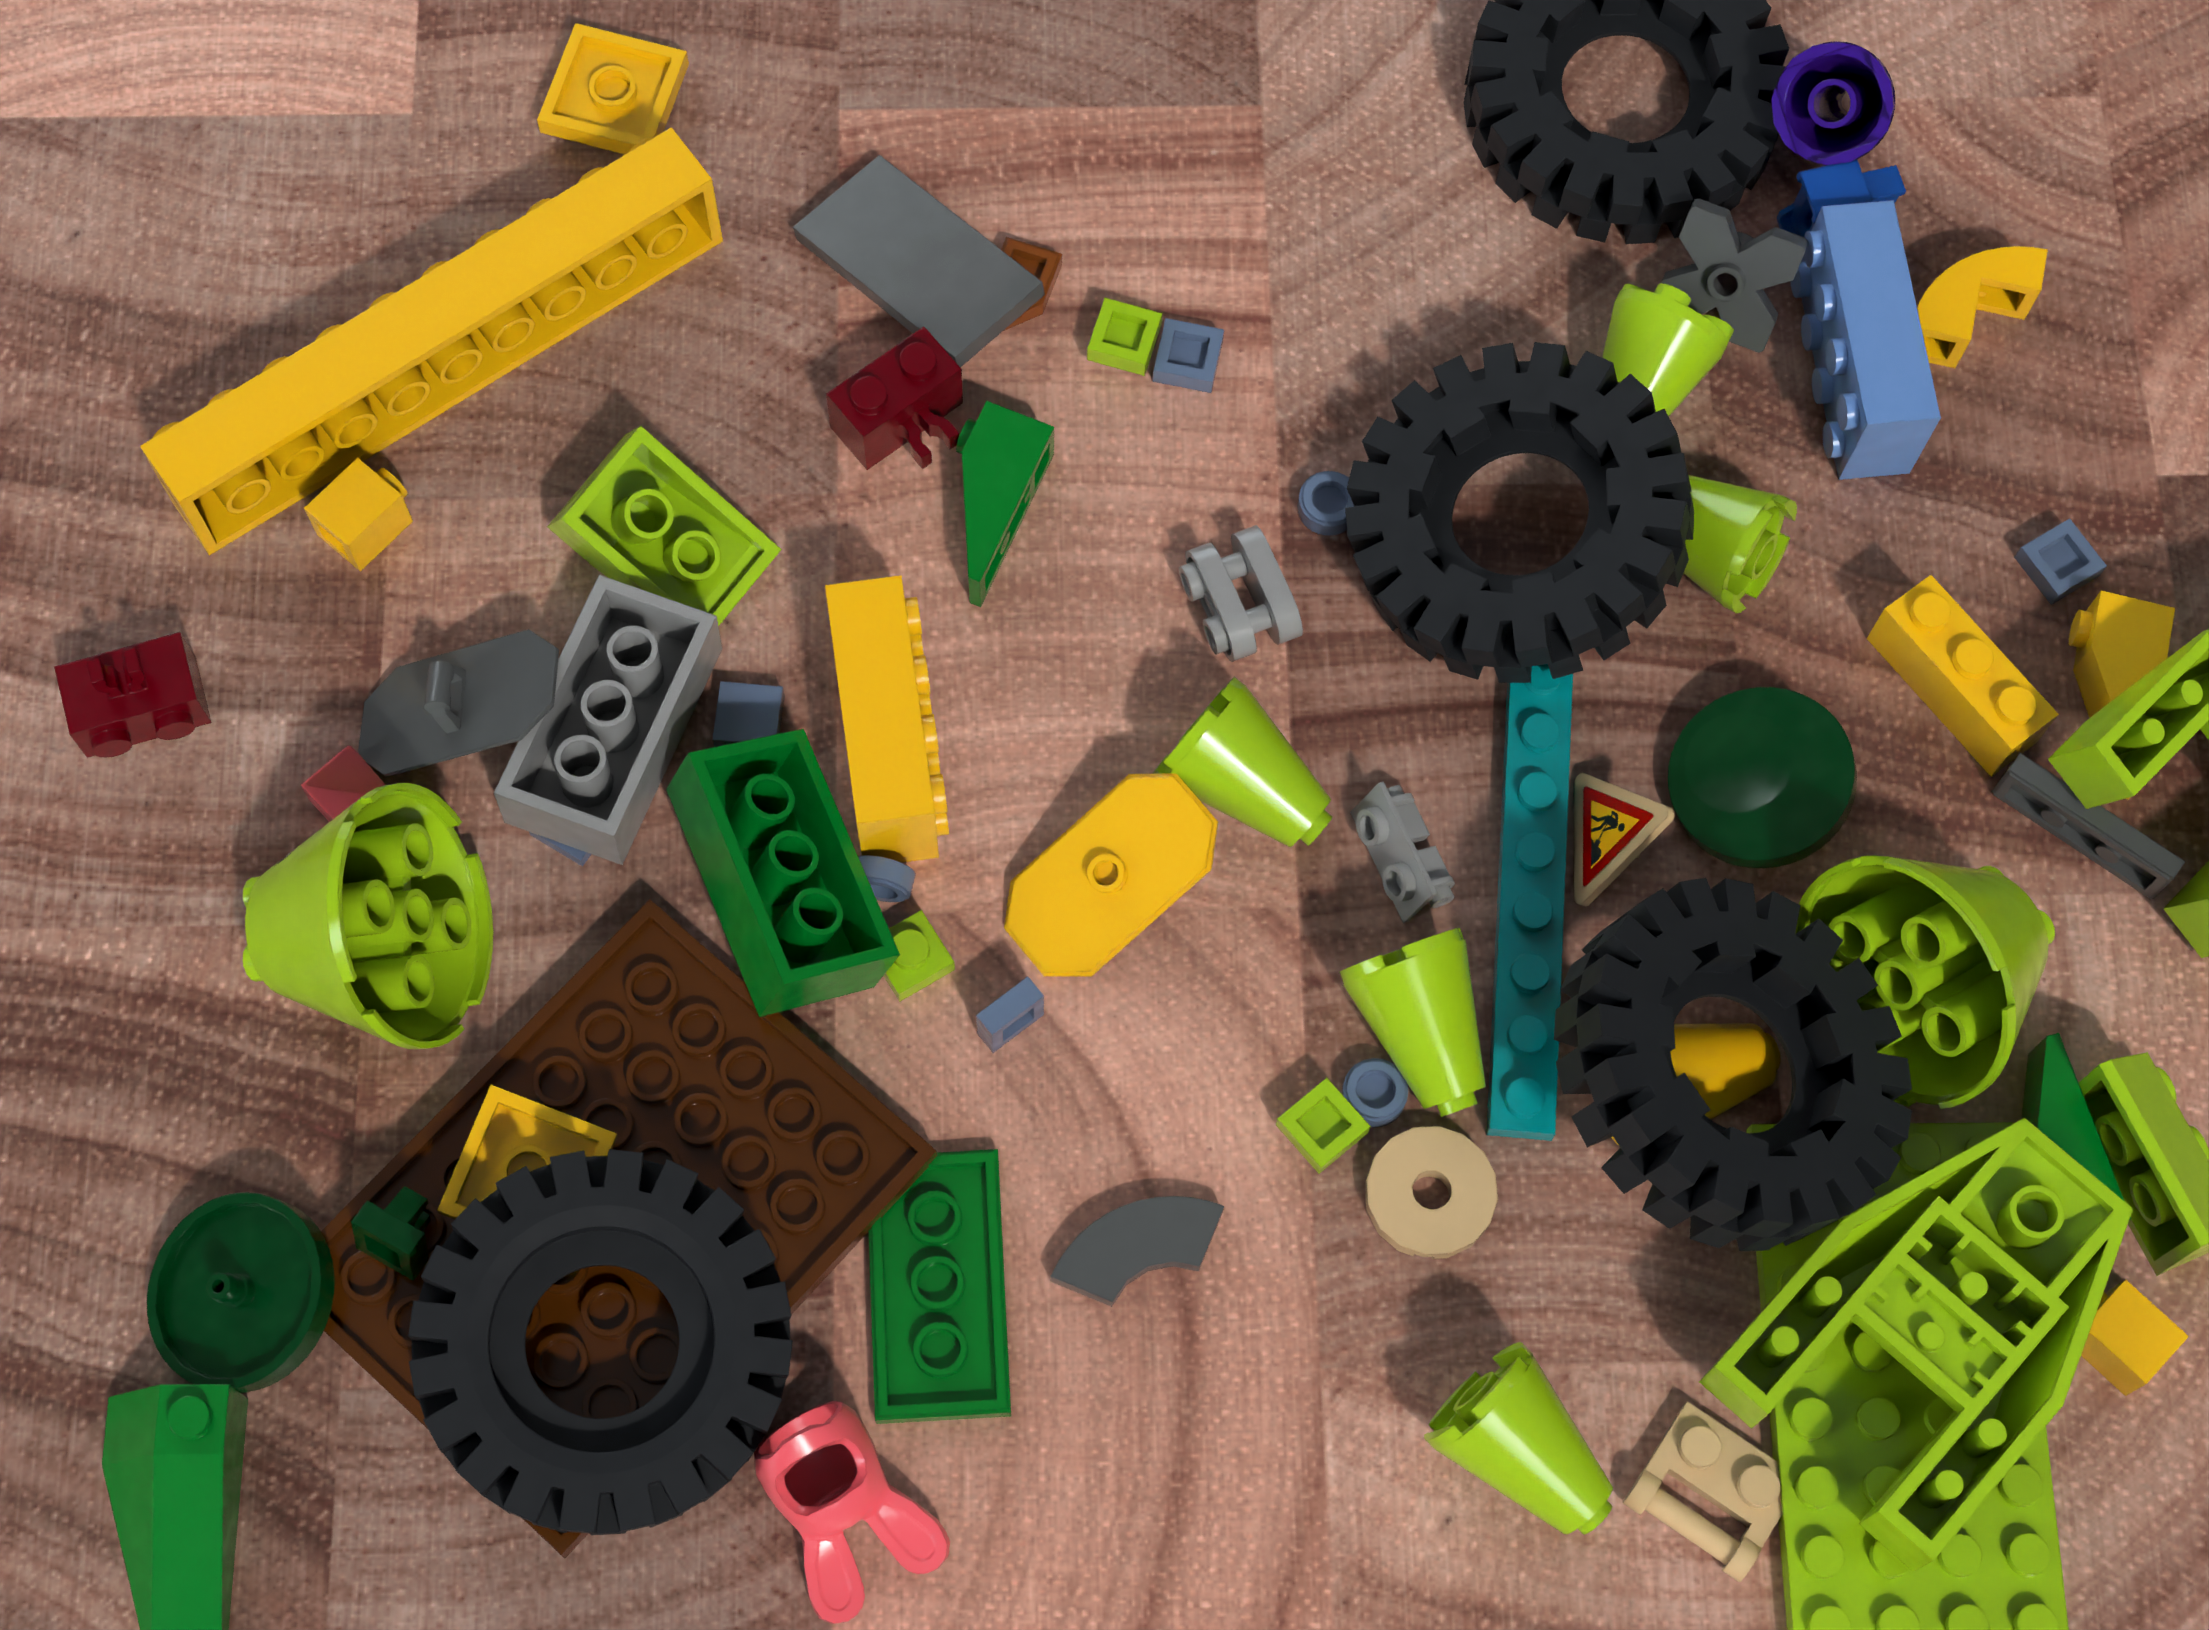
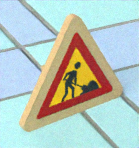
M1580 773L1574 782L1575 903L1585 907L1589 906L1635 858L1640 857V853L1673 821L1674 810L1586 773Z

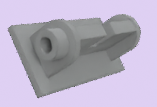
M1379 782L1350 813L1356 823L1358 836L1367 846L1382 878L1384 890L1393 901L1402 922L1405 923L1416 915L1428 902L1431 908H1438L1451 902L1455 898L1451 890L1455 882L1452 876L1449 875L1436 846L1417 850L1414 845L1416 842L1424 841L1430 834L1414 803L1413 795L1411 793H1404L1400 785L1387 788L1384 782Z

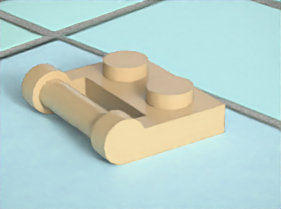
M1687 1401L1680 1409L1623 1500V1504L1639 1515L1644 1510L1724 1563L1722 1571L1738 1582H1741L1752 1568L1764 1543L1782 1515L1778 1462ZM1668 1473L1745 1525L1747 1528L1739 1541L1661 1489L1660 1485L1666 1474Z

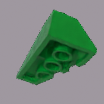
M159 1384L108 1398L102 1469L140 1630H229L248 1398L230 1384Z

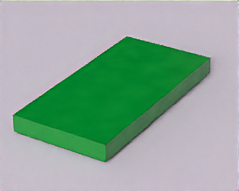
M998 1149L937 1152V1156L928 1165L929 1167L869 1230L876 1424L1011 1417Z

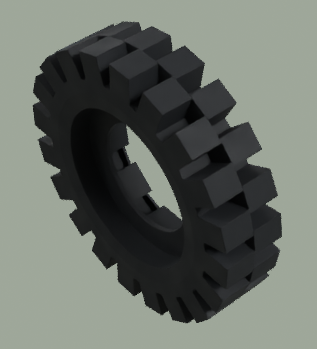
M1488 0L1478 22L1464 84L1467 85L1463 102L1466 126L1476 127L1472 145L1483 167L1486 168L1500 163L1495 184L1514 203L1529 192L1534 193L1536 200L1531 215L1557 229L1566 214L1570 212L1581 216L1576 235L1578 237L1605 243L1611 223L1623 224L1626 244L1655 243L1661 224L1667 223L1673 237L1676 239L1680 236L1694 200L1702 199L1731 211L1740 203L1745 188L1752 190L1764 172L1779 136L1773 122L1771 100L1778 80L1786 67L1783 64L1788 54L1789 46L1781 24L1765 27L1771 11V6L1766 0H1495V2ZM1621 35L1642 38L1662 47L1679 63L1689 86V103L1680 122L1664 135L1639 143H1629V141L1594 131L1591 132L1586 129L1568 109L1562 91L1564 69L1579 49L1597 39Z
M1535 342L1530 361H1518L1513 343L1482 348L1484 368L1470 372L1462 355H1459L1433 368L1439 387L1430 393L1414 380L1392 399L1398 417L1395 423L1380 417L1376 418L1362 440L1369 460L1368 462L1353 461L1347 485L1348 493L1354 504V507L1345 508L1347 535L1355 552L1353 557L1376 609L1391 630L1394 631L1399 628L1406 645L1431 662L1439 653L1443 655L1450 672L1477 680L1484 666L1494 667L1499 683H1531L1532 666L1548 664L1552 678L1556 679L1583 671L1579 654L1589 649L1595 648L1601 658L1606 660L1629 645L1630 640L1626 627L1633 621H1636L1647 629L1667 606L1663 591L1665 584L1678 587L1689 560L1685 540H1693L1694 507L1690 494L1692 490L1684 453H1681L1678 433L1665 409L1656 412L1652 392L1632 374H1629L1619 383L1613 362L1585 351L1577 366L1571 365L1565 345ZM1533 453L1556 459L1577 475L1588 497L1589 512L1586 527L1575 547L1554 565L1544 570L1524 575L1495 573L1482 568L1469 559L1455 539L1452 524L1455 501L1467 480L1489 462L1512 454Z
M1700 878L1681 881L1667 892L1664 888L1657 891L1599 932L1582 949L1585 955L1570 966L1560 989L1570 996L1571 999L1556 1009L1554 1040L1577 1048L1556 1061L1563 1094H1592L1594 1099L1593 1103L1571 1116L1586 1146H1592L1611 1137H1614L1620 1146L1618 1151L1601 1167L1602 1170L1623 1194L1646 1180L1652 1183L1642 1211L1669 1229L1691 1217V1240L1721 1248L1736 1239L1739 1251H1765L1782 1242L1787 1246L1852 1213L1876 1195L1873 1190L1874 1188L1889 1181L1901 1159L1891 1148L1908 1139L1912 1110L1893 1100L1912 1090L1908 1058L1877 1053L1878 1050L1902 1037L1890 1006L1861 1010L1857 1000L1877 987L1878 984L1859 958L1838 972L1832 968L1829 963L1843 942V939L1818 918L1795 934L1800 910L1799 904L1774 891L1758 902H1755L1754 885L1752 883L1725 878L1710 889L1707 879ZM1702 997H1721L1733 1000L1756 1013L1777 1036L1789 1062L1792 1077V1093L1786 1113L1773 1128L1759 1133H1745L1733 1127L1727 1129L1705 1116L1710 1111V1108L1686 1074L1683 1073L1678 1077L1676 1076L1670 1051L1675 1049L1674 1021L1686 1004Z
M609 1149L608 1156L585 1157V1151L583 1150L550 1157L551 1164L532 1171H529L527 1166L496 1182L497 1190L481 1202L475 1198L451 1223L453 1231L443 1246L436 1245L421 1275L424 1283L418 1301H413L408 1334L412 1340V1360L409 1361L414 1394L419 1400L425 1417L423 1420L439 1450L456 1469L455 1471L483 1497L509 1514L512 1513L537 1526L567 1533V1531L589 1533L591 1536L624 1534L626 1531L648 1526L651 1528L682 1516L684 1512L701 1502L707 1501L729 1483L741 1467L749 1461L768 1432L782 1401L781 1397L786 1379L789 1376L793 1340H790V1318L792 1315L786 1285L779 1278L775 1267L776 1257L760 1229L755 1231L743 1217L744 1209L720 1187L714 1191L700 1182L697 1172L668 1159L664 1165L643 1160V1153ZM616 1266L629 1269L647 1278L667 1298L678 1324V1356L667 1383L644 1406L618 1417L604 1419L587 1418L575 1415L557 1406L538 1387L532 1377L526 1358V1331L530 1316L539 1299L558 1280L572 1272L587 1267Z

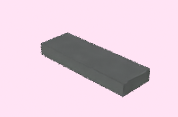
M2021 753L1991 791L1994 793V796L2149 899H2154L2175 878L2185 863L2184 860L2102 806L2086 809L2064 781Z

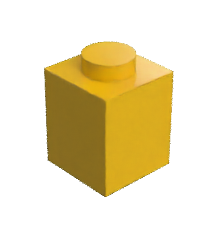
M358 457L304 507L316 534L360 572L413 522L404 501L408 492L401 482L385 468L381 467L377 472H374Z
M2125 1279L2108 1292H2103L2081 1356L2123 1395L2127 1396L2146 1385L2189 1336Z

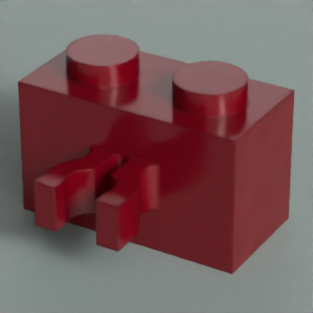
M924 326L826 393L830 428L866 470L907 442H909L910 453L913 459L922 469L932 463V454L929 448L922 443V432L924 430L929 436L941 438L949 450L957 446L959 432L944 416L963 404L962 369Z
M181 632L54 666L69 734L87 758L92 756L104 758L119 756L128 752L132 745L156 738L163 740L179 739L191 734L195 727L212 723L196 656Z

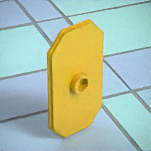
M1128 774L1011 880L1004 929L1043 976L1092 977L1212 870L1218 820L1177 774Z

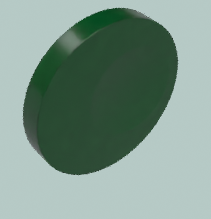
M1756 687L1735 691L1705 706L1687 723L1673 747L1668 766L1670 798L1676 815L1689 837L1715 858L1729 864L1747 868L1764 869L1789 865L1821 849L1836 835L1851 811L1857 788V771L1852 747L1843 727L1825 707L1808 696L1775 687Z
M244 1192L224 1195L212 1199L193 1210L174 1228L166 1239L155 1260L148 1284V1324L155 1346L164 1361L179 1376L193 1384H230L240 1393L268 1387L288 1376L299 1367L315 1348L331 1313L334 1299L335 1275L332 1256L325 1237L313 1220L302 1210L285 1201L259 1193Z

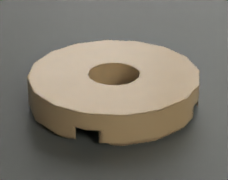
M1440 1126L1413 1127L1390 1138L1374 1156L1365 1182L1366 1211L1377 1233L1397 1251L1411 1256L1416 1254L1421 1257H1432L1431 1259L1450 1258L1471 1248L1489 1227L1498 1201L1496 1174L1484 1151L1464 1134ZM1423 1177L1437 1178L1446 1186L1449 1200L1445 1206L1438 1209L1423 1207L1416 1201L1413 1195V1184Z

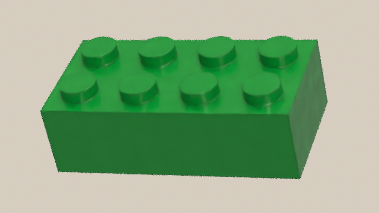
M804 729L689 752L666 788V791L758 1016L762 1017L874 988L900 956V953Z

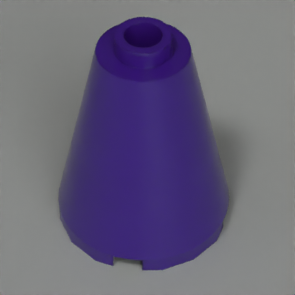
M1826 42L1813 45L1793 57L1778 80L1771 100L1774 126L1789 149L1811 162L1832 165L1859 159L1880 143L1891 125L1895 110V90L1890 74L1874 54L1856 44ZM1846 92L1851 102L1848 112L1842 107V98Z

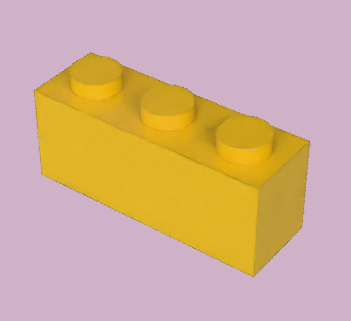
M1929 575L1887 606L1866 638L1991 777L2016 759L2020 753H2024L2036 744L2059 715L1932 575Z

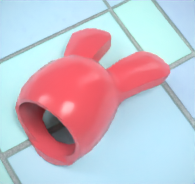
M830 1401L795 1416L772 1432L755 1450L754 1468L758 1480L775 1507L797 1529L802 1537L808 1597L819 1619L831 1624L845 1623L854 1618L863 1607L865 1599L864 1586L843 1530L854 1526L861 1520L869 1524L895 1559L909 1572L915 1574L932 1572L938 1569L948 1557L950 1540L945 1529L937 1518L889 1484L873 1440L856 1411L846 1404Z

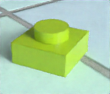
M1104 298L1087 348V360L1145 376L1162 325V313Z
M922 910L889 928L900 956L884 974V978L899 1002L955 970L954 960Z
M1328 1078L1324 1079L1278 1117L1276 1126L1318 1174L1368 1134L1371 1127Z

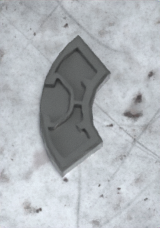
M1181 1196L1154 1197L1123 1205L1093 1222L1075 1238L1059 1259L1050 1276V1282L1112 1307L1126 1285L1148 1271L1178 1267L1199 1272L1222 1216L1224 1206L1208 1200Z

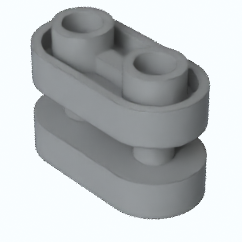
M1256 525L1231 535L1233 554L1221 558L1215 546L1209 542L1187 550L1185 553L1186 564L1179 567L1180 579L1189 600L1193 602L1200 599L1208 617L1203 619V628L1212 651L1216 655L1224 652L1231 662L1257 652L1254 634L1267 629L1271 639L1277 645L1300 637L1303 634L1302 621L1294 597L1263 532ZM1240 577L1243 578L1256 607L1245 610L1232 580Z

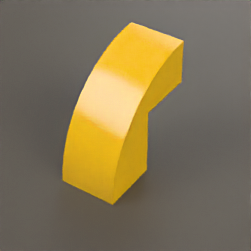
M2013 246L1985 250L1958 261L1939 275L1928 287L1917 306L1929 363L1956 368L1971 341L1976 310L2025 320L2042 289L2048 249Z

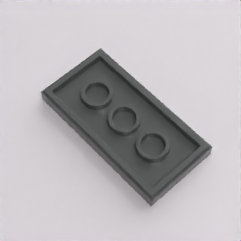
M880 155L793 226L796 239L910 332L915 333L924 326L960 368L1045 295L1042 281Z

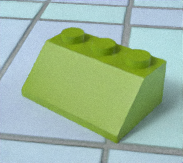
M2148 1052L2110 1059L2099 1064L2079 1082L2123 1199L2133 1208L2128 1225L2156 1276L2209 1253V1148L2202 1134L2194 1126L2188 1125L2176 1104V1090L2170 1077L2163 1069L2154 1065Z

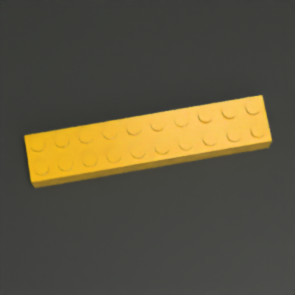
M672 127L655 137H646L638 141L627 154L604 168L598 167L588 171L580 178L577 184L554 198L538 201L530 207L524 216L504 228L491 230L483 234L475 242L474 246L449 261H440L433 264L419 279L399 291L386 293L378 297L367 310L344 324H336L326 328L317 336L314 342L289 357L284 356L273 360L259 375L239 387L218 393L209 401L207 406L184 420L163 426L154 434L151 440L140 447L171 502L210 556L334 480L357 457L361 461L367 460L723 242L712 178Z

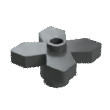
M1696 199L1689 210L1679 236L1694 264L1666 271L1661 283L1671 285L1685 292L1691 298L1688 307L1701 315L1717 307L1721 320L1728 323L1734 329L1729 342L1760 353L1764 351L1778 317V312L1763 289L1794 280L1805 254L1808 241L1804 237L1777 227L1753 238L1748 234L1737 232L1729 209L1702 199Z

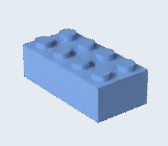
M1894 200L1822 206L1812 230L1805 233L1804 238L1807 239L1808 245L1794 280L1791 281V289L1795 298H1802L1805 313L1801 322L1802 343L1806 351L1812 350L1816 367L1812 374L1813 397L1816 404H1823L1827 421L1823 427L1824 451L1827 458H1834L1838 480L1910 474L1941 416Z

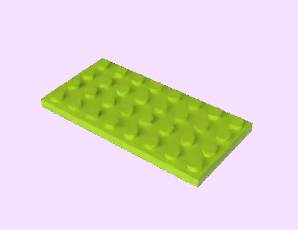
M2012 1122L1910 1123L1908 1139L1891 1148L1901 1159L1889 1181L1874 1188L1873 1190L1876 1195L1857 1210L2012 1125ZM1751 1124L1746 1133L1763 1132L1773 1128L1776 1124ZM1846 1216L1787 1246L1782 1242L1769 1250L1756 1251L1761 1311ZM1850 1320L1769 1413L1773 1459L1778 1462L1781 1486L1782 1515L1778 1520L1787 1630H2069L2046 1427L1933 1562L1915 1571H1911L1859 1523L1941 1427L1954 1409Z

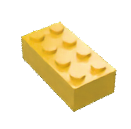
M902 575L825 585L861 856H880L901 863L939 858L937 836L949 835L948 811L943 774L940 772L936 724L931 708L926 656L923 653L917 597H904Z

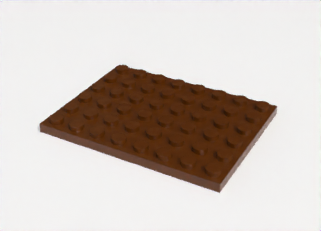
M649 899L321 1231L330 1249L335 1275L334 1299L324 1332L427 1428L423 1420L425 1417L419 1400L414 1394L409 1361L412 1360V1340L408 1336L413 1301H418L424 1283L421 1275L427 1263L414 1281L356 1248L351 1221L367 1200L385 1210L400 1190L406 1186L428 1199V1205L424 1212L430 1215L431 1221L423 1232L425 1233L428 1257L430 1259L436 1245L442 1247L453 1231L451 1223L455 1219L439 1214L437 1210L490 1085L617 1133L613 1150L643 1153V1160L662 1165L668 1159L697 1172L698 1180L715 1191L720 1187L744 1209L743 1217L755 1231L760 1229L776 1257L775 1267L781 1282H785L791 1315L869 1232L871 1226L880 1217H883L929 1167L928 1165L937 1156V1151L778 1012L759 1017L745 982ZM616 1266L587 1267L564 1276L554 1283L539 1299L527 1326L525 1337L526 1358L536 1384L557 1406L570 1413L587 1418L604 1419L618 1417L644 1406L667 1383L678 1356V1324L667 1298L647 1278L629 1269ZM523 1519L563 1558H566L588 1535V1533L568 1531L564 1533L534 1525L530 1521Z

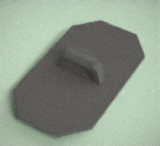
M528 629L396 667L364 702L358 753L368 764L388 777L522 740L554 707L559 649Z

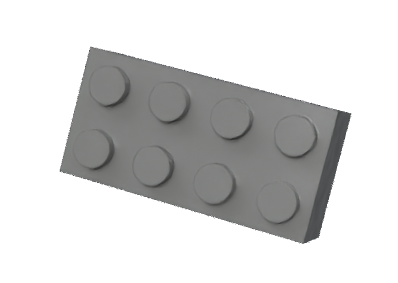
M599 575L558 658L554 707L522 740L518 741L494 791L504 823L623 865L722 651L717 616Z

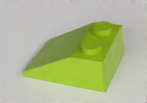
M641 425L621 438L547 526L590 565L608 578L716 615L718 626L782 550Z

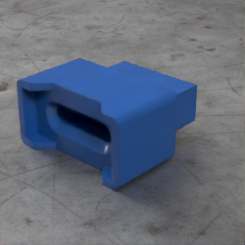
M1855 159L1852 162L1800 171L1796 178L1799 183H1802V186L1794 203L1779 211L1777 222L1780 229L1804 237L1807 231L1812 230L1822 206L1894 200L1895 204L1898 197L1905 194L1906 189L1897 165L1862 173L1859 162Z

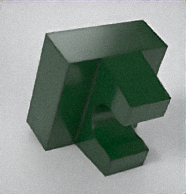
M404 1186L385 1210L367 1200L351 1221L356 1248L414 1281L429 1260L425 1233L423 1232L431 1221L430 1215L424 1212L428 1205V1199Z

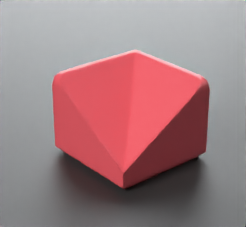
M347 746L301 784V787L310 802L330 822L367 792L386 784L352 746Z

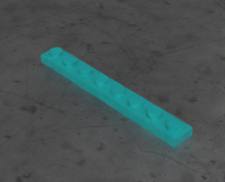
M1548 664L1532 666L1531 683H1507L1486 1135L1552 1141L1556 1132L1558 1080L1556 1061H1558L1559 1041L1554 1040L1555 1012L1561 1003L1560 989L1562 977L1573 674L1553 679Z

